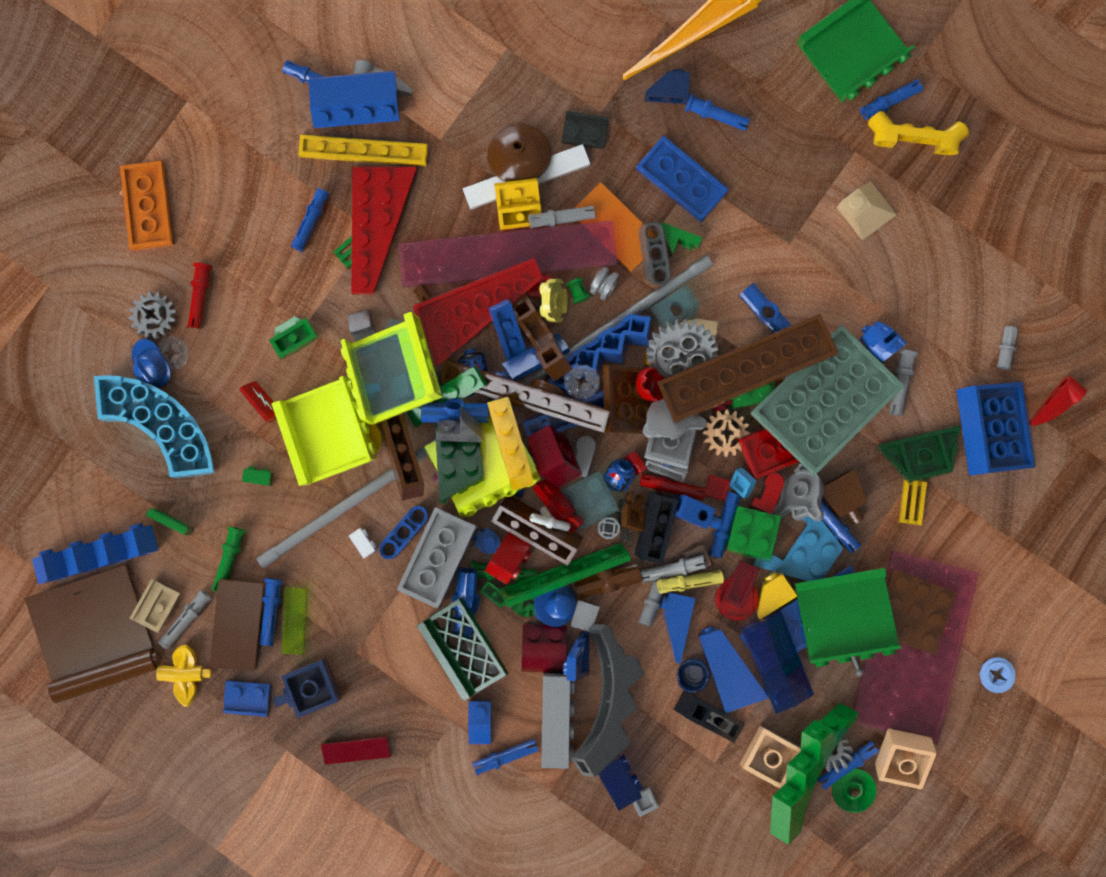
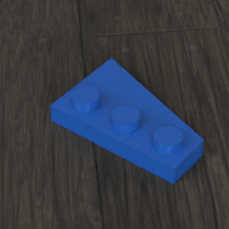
M588 631L580 632L567 656V661H564L563 672L564 675H567V681H576L589 675L590 633Z

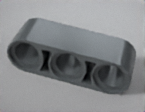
M657 222L644 223L639 228V240L645 277L650 284L664 285L670 279L664 231ZM650 226L654 229V236L652 238L647 234ZM653 248H656V250L658 251V256L656 259H653L651 257V251ZM656 270L661 272V278L658 281L654 277Z

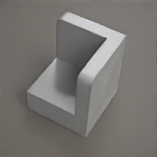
M578 600L571 626L588 631L595 624L599 606Z

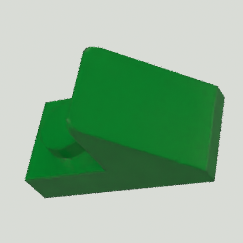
M661 223L666 249L670 257H672L677 243H680L682 248L690 251L698 249L702 237L669 224Z

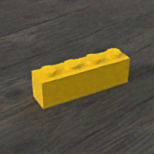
M509 397L488 402L491 420L512 491L534 485Z

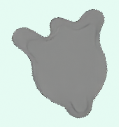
M662 399L650 405L646 424L643 427V434L648 438H661L662 436L673 440L683 436L689 430L704 429L706 420L701 416L694 415L674 424L666 403Z
M800 463L797 469L793 471L794 474L788 479L785 478L780 500L772 514L783 518L792 511V518L797 521L809 516L818 522L824 517L821 509V500L824 492L823 482L817 474L813 476Z

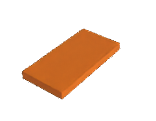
M159 160L120 166L129 249L135 251L174 245L164 161Z
M600 182L575 207L581 208L593 205L595 219L579 222L632 273L643 262L639 240V228L643 223ZM648 229L647 234L652 238L654 234Z

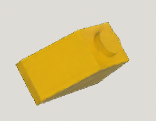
M782 571L769 573L762 583L756 611L759 620L797 597L795 590Z

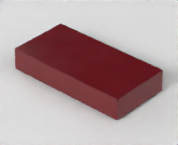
M739 559L722 600L743 609L760 568Z

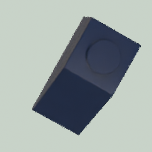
M682 69L668 71L646 90L644 102L687 104L690 72H685Z

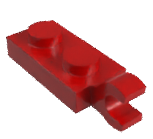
M546 478L532 488L556 520L570 524L569 532L576 531L577 527L584 524L580 516L573 514L576 510L555 483L550 482Z

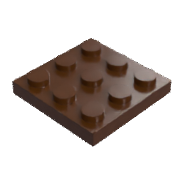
M603 366L604 408L611 410L605 433L643 434L648 409L655 402L641 398L636 391L637 375L645 368Z
M892 569L887 582V590L898 642L935 655L957 592Z

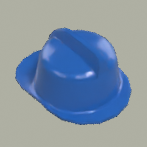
M149 339L137 341L132 350L135 377L139 381L155 387L166 385L171 376L170 366L158 346Z

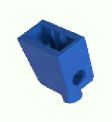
M675 494L674 498L679 500L675 518L699 528L708 529L710 526L714 529H719L722 517L714 514L715 508L688 496Z

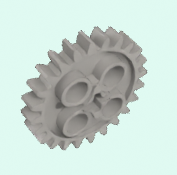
M676 319L673 326L666 322L667 329L659 327L660 334L653 333L654 340L648 341L649 348L646 349L648 355L647 362L650 363L649 366L657 369L658 373L665 379L718 357V346L715 343V336H711L710 329L705 330L704 324L696 327L695 320L689 325L687 319H684L683 324H679V321ZM686 338H692L689 342L683 341ZM665 347H672V349L668 351L663 350ZM694 356H701L699 359H693ZM676 364L681 365L680 367H677V368L672 367V366H674V365H676Z

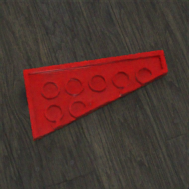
M352 167V295H374L392 239L403 213L404 204L410 192L413 178L416 175L417 167Z
M535 258L413 306L415 314L420 317L425 338L436 367H439L492 322L488 310L489 307L507 299L511 304H514L543 279Z

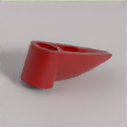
M1067 376L1030 419L1029 424L1036 426L1058 417L1073 404L1078 403L1086 395L1087 389L1072 376Z

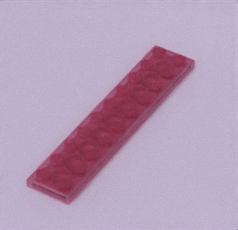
M613 221L398 244L403 288L416 287L421 284L434 285L480 280L533 258L536 260L540 273L617 265Z

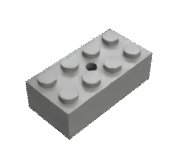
M543 673L541 768L569 769V762H573L571 758L573 755V745H569V740L574 738L573 723H569V717H574V701H570V694H574L575 681H567V675H564V673Z

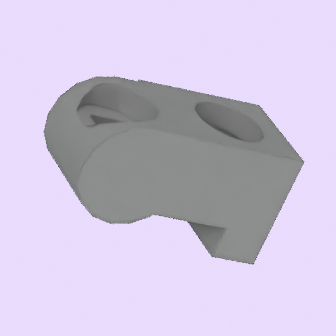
M589 436L579 438L576 443V460L583 474L579 477L585 479L595 450V442Z

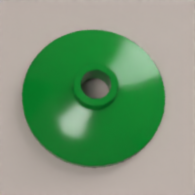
M853 769L832 785V796L839 808L849 813H860L867 810L876 799L877 788L873 778L867 772L860 769ZM858 790L859 795L852 796V792Z

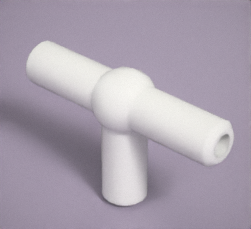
M547 507L540 509L541 515L535 513L530 515L531 522L545 525L547 528H556L563 531L570 529L569 523L552 517Z

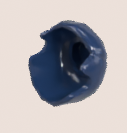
M690 658L683 661L677 670L679 687L689 693L702 691L710 681V672L707 664L700 659Z

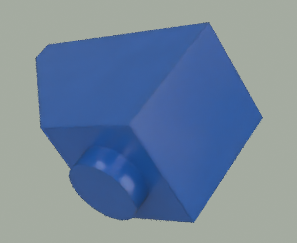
M470 699L468 707L469 744H491L492 699Z

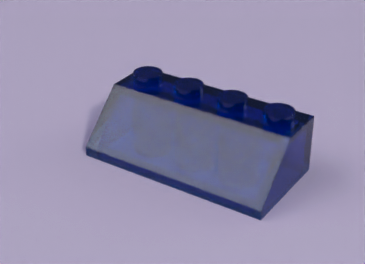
M781 611L739 627L771 708L776 714L795 707L814 695Z

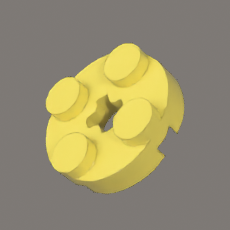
M549 279L546 283H541L540 294L542 295L540 316L546 318L548 322H562L564 318H561V316L567 312L568 294L566 289H562L561 284H564L561 279Z

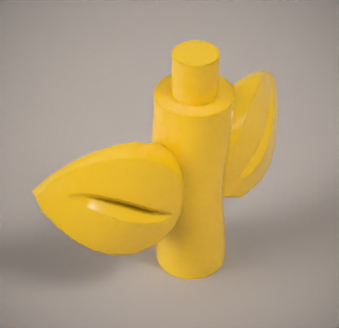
M181 645L172 655L174 666L158 665L156 678L158 681L174 682V696L183 706L188 707L196 696L197 685L195 681L211 678L212 669H204L203 665L195 666L197 663L195 652L188 645Z

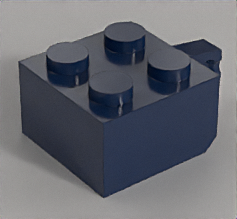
M324 658L281 676L285 686L282 689L284 694L274 698L273 701L276 707L288 703L289 708L293 707L297 718L334 704L340 701L342 697L328 661Z

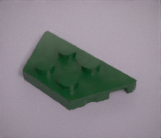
M435 424L439 501L441 504H445L448 502L447 499L459 493L460 495L467 491L469 487L476 486L484 481L482 448L479 442L438 441V424Z
M959 425L879 444L877 448L908 483L929 479L953 472L954 457L958 446V434L961 428Z

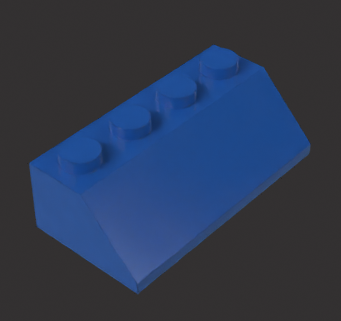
M395 71L309 78L310 110L313 128L400 120V105Z

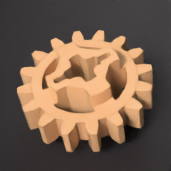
M728 410L724 411V415L717 411V418L710 416L709 420L711 423H706L705 426L708 430L702 432V435L707 436V439L703 442L710 443L708 450L716 449L715 455L717 456L721 452H723L724 457H728L729 452L735 456L736 449L742 450L739 442L735 446L730 447L731 441L734 438H741L750 434V432L745 431L749 424H743L744 417L742 416L738 419L736 411L732 415H729ZM722 420L721 426L718 429H713L715 423ZM731 421L735 422L739 429H736L731 424ZM725 427L727 428V432H731V435L727 437V440L725 439V435H721V432L725 430ZM713 438H717L721 442V446L717 445Z

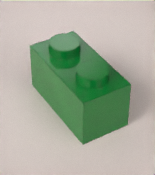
M248 466V469L244 468L242 482L271 486L273 473L269 469L262 468V471L256 470L257 467Z
M487 581L480 592L502 608L505 602L500 589Z

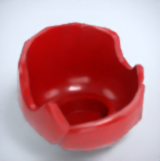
M647 367L637 375L636 391L645 400L660 401L663 399L657 382L665 378L658 373L657 369Z

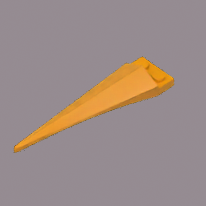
M708 0L663 43L625 72L622 76L623 80L632 77L755 9L762 0Z

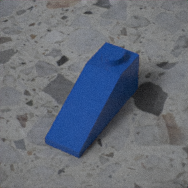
M668 592L667 596L663 595L660 608L664 609L663 616L674 661L681 664L695 598Z

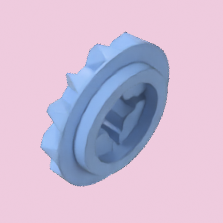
M999 657L991 658L981 665L982 668L979 675L981 683L987 690L994 693H1003L1013 686L1015 670L1006 659ZM1000 669L999 674L1004 680L996 678L993 681L994 675L990 670L998 671Z

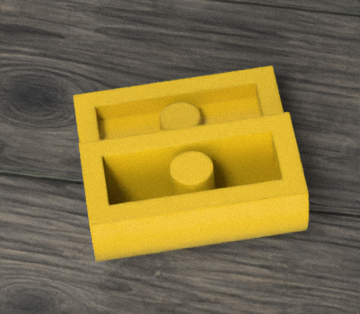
M537 178L494 183L500 230L529 227V214L542 213Z

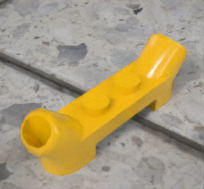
M879 111L868 121V126L875 133L873 144L887 148H893L897 141L935 145L934 154L957 155L959 154V144L969 135L968 127L960 121L955 122L945 131H939L929 126L916 128L912 124L894 125L884 111Z

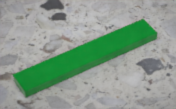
M622 542L573 560L568 566L563 564L500 588V593L508 608L631 561L630 556Z

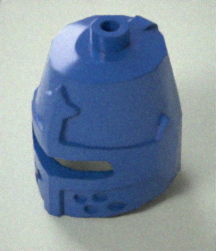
M880 321L875 322L871 326L867 324L861 330L864 334L860 338V342L881 363L907 344L893 328Z

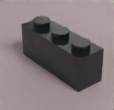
M649 492L645 508L644 530L639 533L635 556L645 561L663 564L678 499L665 494Z

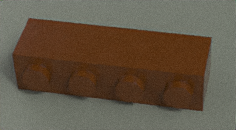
M403 413L381 421L379 425L402 501L423 496L425 484Z
M513 496L505 497L491 522L568 566L583 537L575 532L571 533L556 528H547L545 525L531 522L530 515L532 513L541 515L539 511Z

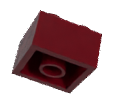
M548 425L527 437L530 444L528 450L537 462L536 470L541 477L544 476L550 482L561 487L583 475L568 438L555 428Z

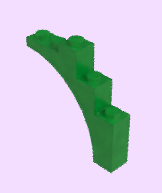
M839 703L820 722L814 720L802 731L801 751L787 764L786 783L772 796L770 834L789 845L802 832L807 804L816 781L839 741L858 720L859 712Z

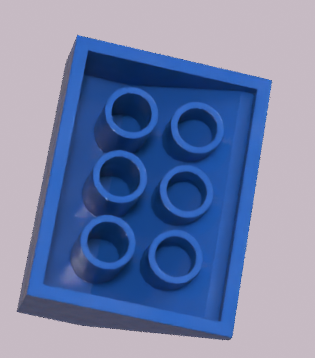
M1023 382L976 385L957 389L969 476L1035 468Z

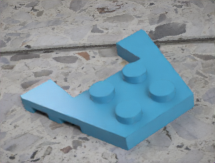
M807 516L801 519L807 523L783 560L773 555L771 562L755 559L752 565L776 571L777 573L782 571L784 575L804 581L819 580L825 577L843 550V547L822 520L817 522Z

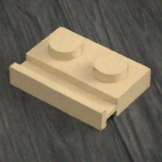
M151 579L129 619L160 633L181 593Z

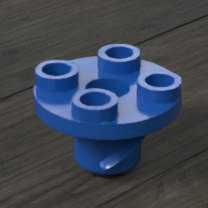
M563 586L535 597L534 610L536 618L545 625L552 627L563 626L572 619L575 613L576 598L568 586Z

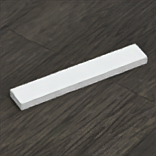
M583 144L552 155L548 169L537 179L538 185L590 166ZM495 176L463 188L470 210L496 201L494 183H502L504 181Z

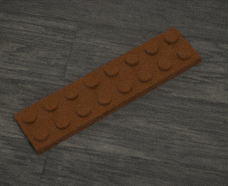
M818 314L657 382V385L675 424L835 357L839 352L821 314Z

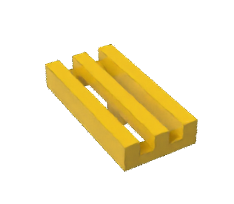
M905 479L903 480L898 523L922 526L927 482L916 481L908 483ZM909 485H912L909 518L905 519ZM920 486L916 520H914L917 489Z

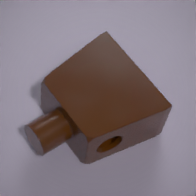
M855 469L849 470L823 485L822 499L838 518L848 515L853 525L865 519L859 507L867 503V499Z

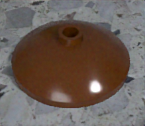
M516 124L502 129L493 137L489 144L487 155L493 173L502 181L510 182L540 178L550 165L552 151L549 140L543 132L530 125ZM516 146H522L520 149H515Z

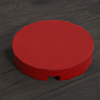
M728 578L716 589V607L720 614L727 619L734 621L745 620L758 607V591L753 585L743 609L722 600L731 579Z

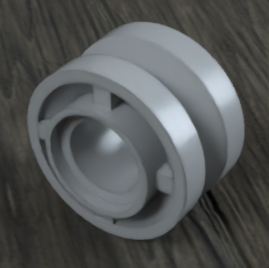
M604 266L596 274L590 286V293L593 295L600 293V299L605 301L614 291L620 274L616 272L609 274V268Z

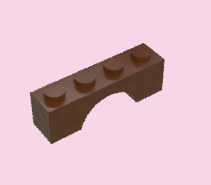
M525 296L513 304L512 307L517 322L533 344L537 352L536 356L544 370L554 381L573 369L531 299Z

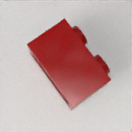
M508 532L489 561L485 572L506 585L511 578L516 580L522 570L519 565L521 562L526 564L532 554L529 551L531 544Z

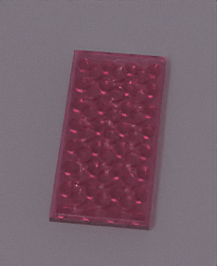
M891 550L886 570V585L891 570L895 569L957 593L935 655L898 642L901 645V649H896L897 654L883 656V652L873 653L874 658L865 659L853 710L859 712L858 720L855 723L887 731L890 728L931 737L933 744L938 745L979 573Z

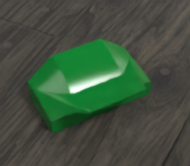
M294 316L275 328L274 336L269 339V342L278 357L284 359L313 343L318 336L307 318L302 320Z

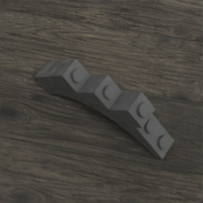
M594 624L588 629L600 659L602 675L601 699L591 731L580 748L571 757L581 774L590 777H596L631 743L627 737V731L620 724L638 708L634 702L633 695L627 689L644 674L640 661L634 655H624L623 648L617 643L613 636V631L606 624Z

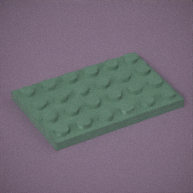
M842 325L831 334V338L839 352L837 356L788 376L750 413L813 476L904 387Z

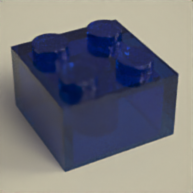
M618 754L598 774L618 811L641 799L640 791L643 790L637 775H631L629 772L632 768L625 754L622 756Z

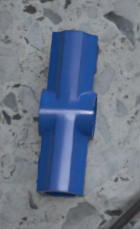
M754 283L739 295L743 302L757 316L758 321L764 324L772 333L792 326L779 312L777 305L770 302ZM763 309H770L773 313L772 318H766L763 315Z
M457 398L449 399L445 403H427L421 406V422L438 423V420L460 421L461 408H463L479 423H488V404L464 403L461 399Z
M470 567L460 568L457 572V587L451 603L462 597L475 618V613L480 604V597L476 594L478 571ZM457 605L454 607L455 617L462 619L463 613ZM454 622V632L460 633L461 624ZM465 626L464 635H473L474 630L472 627Z

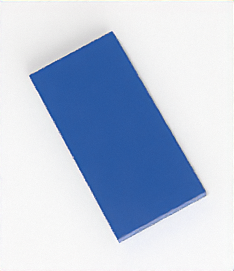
M664 135L636 166L637 171L700 223L729 190Z

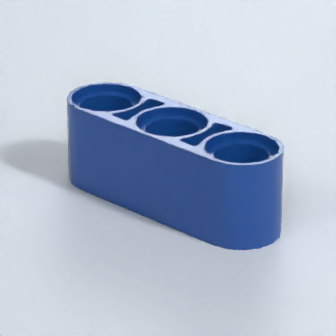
M421 506L411 508L380 544V555L385 559L398 557L428 522L430 516L428 510ZM417 510L424 512V519L421 522H416L413 518V514ZM404 526L410 530V535L406 539L399 536V530ZM388 543L394 544L396 548L395 553L391 556L385 553V546Z

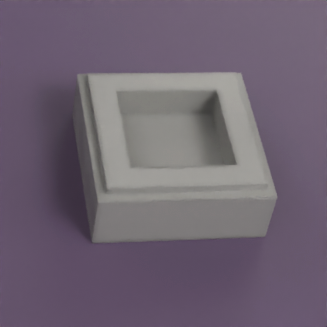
M649 786L630 795L639 817L659 808Z

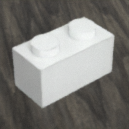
M359 528L350 534L349 537L362 557L367 558L377 551L375 549L377 546L373 540H369L367 531Z

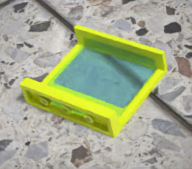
M413 312L404 314L405 322L351 343L346 339L341 340L343 347L341 348V354L347 362L348 368L346 372L353 384L352 394L358 403V416L362 421L370 425L442 398L420 317Z

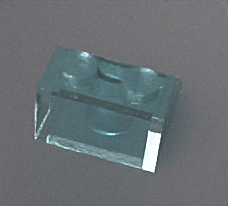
M600 471L561 491L576 510L573 514L580 516L584 521V524L578 527L579 530L619 511Z

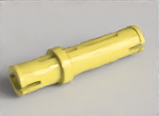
M721 570L687 576L679 574L673 578L657 580V589L660 594L671 591L684 592L685 589L723 584L724 577Z

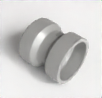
M606 517L598 523V533L602 538L612 539L619 534L620 525L616 519Z

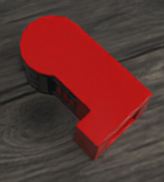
M771 473L765 476L759 498H752L749 507L772 514L784 486L783 477L778 473Z

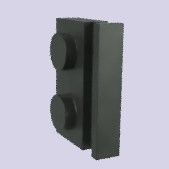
M566 111L562 143L576 146L583 144L584 147L604 150L608 117Z

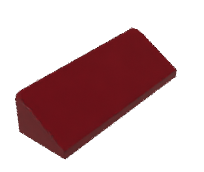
M389 735L330 741L321 744L325 765L391 757Z

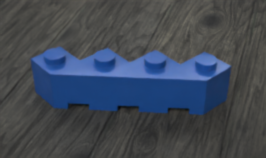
M627 315L619 324L613 328H608L599 334L595 340L587 345L584 344L572 352L571 356L567 359L573 369L556 381L550 376L549 383L561 389L568 397L573 398L578 378L599 381L603 361L624 364L628 344L649 347L648 341L651 340L653 330L651 317Z
M143 523L130 526V530L123 534L113 535V532L99 535L100 539L91 543L83 544L82 540L70 543V547L63 551L53 552V549L39 552L40 556L32 559L38 585L65 579L72 575L86 573L100 567L114 565L128 559L146 556L159 551L153 526L143 527Z

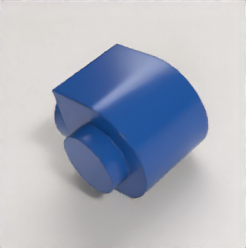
M481 528L473 538L476 541L474 546L486 554L495 553L501 544L499 536L489 528H486L485 531Z

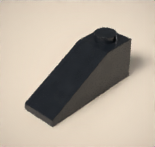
M686 691L682 692L673 709L690 721L735 743L745 725L740 720Z

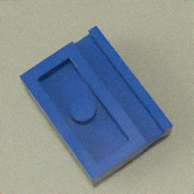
M227 680L225 684L223 713L267 717L269 713L271 684Z

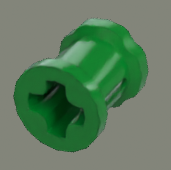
M582 277L565 284L570 289L574 305L591 298V295L585 289Z

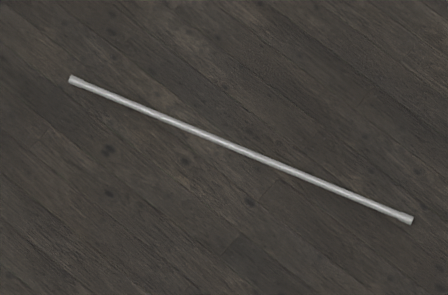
M707 255L703 256L690 265L688 269L570 347V352L565 354L566 358L570 357L572 352L584 344L587 345L595 340L599 334L608 328H613L619 324L627 315H639L693 277L712 267L713 264ZM541 367L520 382L530 385L533 379L542 380L549 374ZM424 446L415 452L418 463L428 457ZM389 469L277 546L256 558L262 568L267 567L300 542L395 479L393 469Z

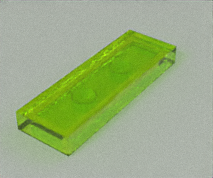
M284 588L281 654H305L307 588Z

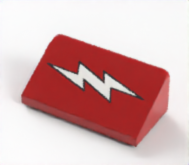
M256 381L239 388V391L266 422L272 423L277 419L272 406L273 400Z

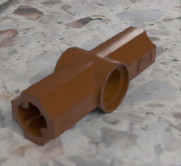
M635 563L618 569L612 568L599 572L594 576L574 582L578 599H583L600 593L602 595L620 590V587L639 583L642 579L638 565Z

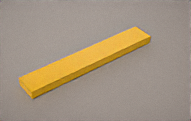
M300 135L298 156L300 158L427 167L428 144Z

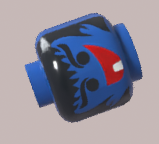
M476 349L463 351L464 355L458 359V363L470 367L477 366L478 369L488 372L485 354L476 352Z
M625 459L614 460L604 473V481L610 490L623 492L631 485L636 472L629 461Z

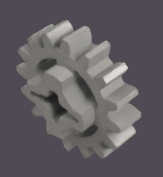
M151 292L147 293V297L139 295L141 301L134 300L133 303L136 307L129 308L133 315L128 318L131 321H135L131 327L138 329L137 333L141 336L144 334L148 339L152 335L155 339H159L160 333L166 337L167 329L174 330L171 323H177L173 316L177 315L178 312L172 310L175 304L169 302L170 298L167 296L162 297V294L159 292L155 294V297ZM148 311L153 312L159 320L153 319ZM159 325H160L159 328L152 329L154 326H159Z

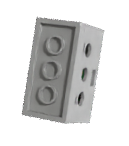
M435 507L397 590L437 609L442 607L479 527Z

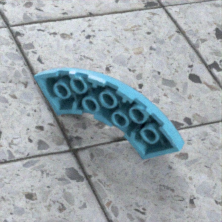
M111 375L94 376L98 420L130 423L147 433L160 446L168 466L169 476L172 478L215 473L210 448L202 430L190 413L176 399L157 387L137 379Z

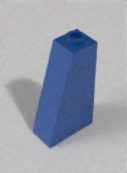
M714 626L702 629V634L697 636L723 711L728 713L768 699L763 688L721 629H714Z

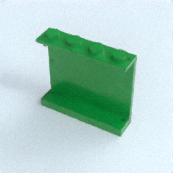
M870 0L847 1L800 35L797 41V45L842 103L847 99L850 101L854 100L861 94V89L872 87L878 81L876 78L882 74L884 77L895 69L894 65L899 62L903 64L912 57L910 53L915 48L912 45L907 49Z
M885 568L795 584L811 664L815 663L816 667L829 665L831 660L838 659V663L852 661L851 657L860 656L861 660L874 658L873 653L883 652V656L897 654L896 649H901V645L898 643L885 580Z

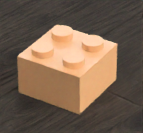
M760 725L740 762V766L780 789L786 783L787 764L801 751V748Z
M888 728L875 762L879 780L923 789L937 754L932 738Z

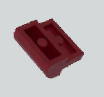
M523 624L521 672L564 673L567 626L552 627L548 625Z

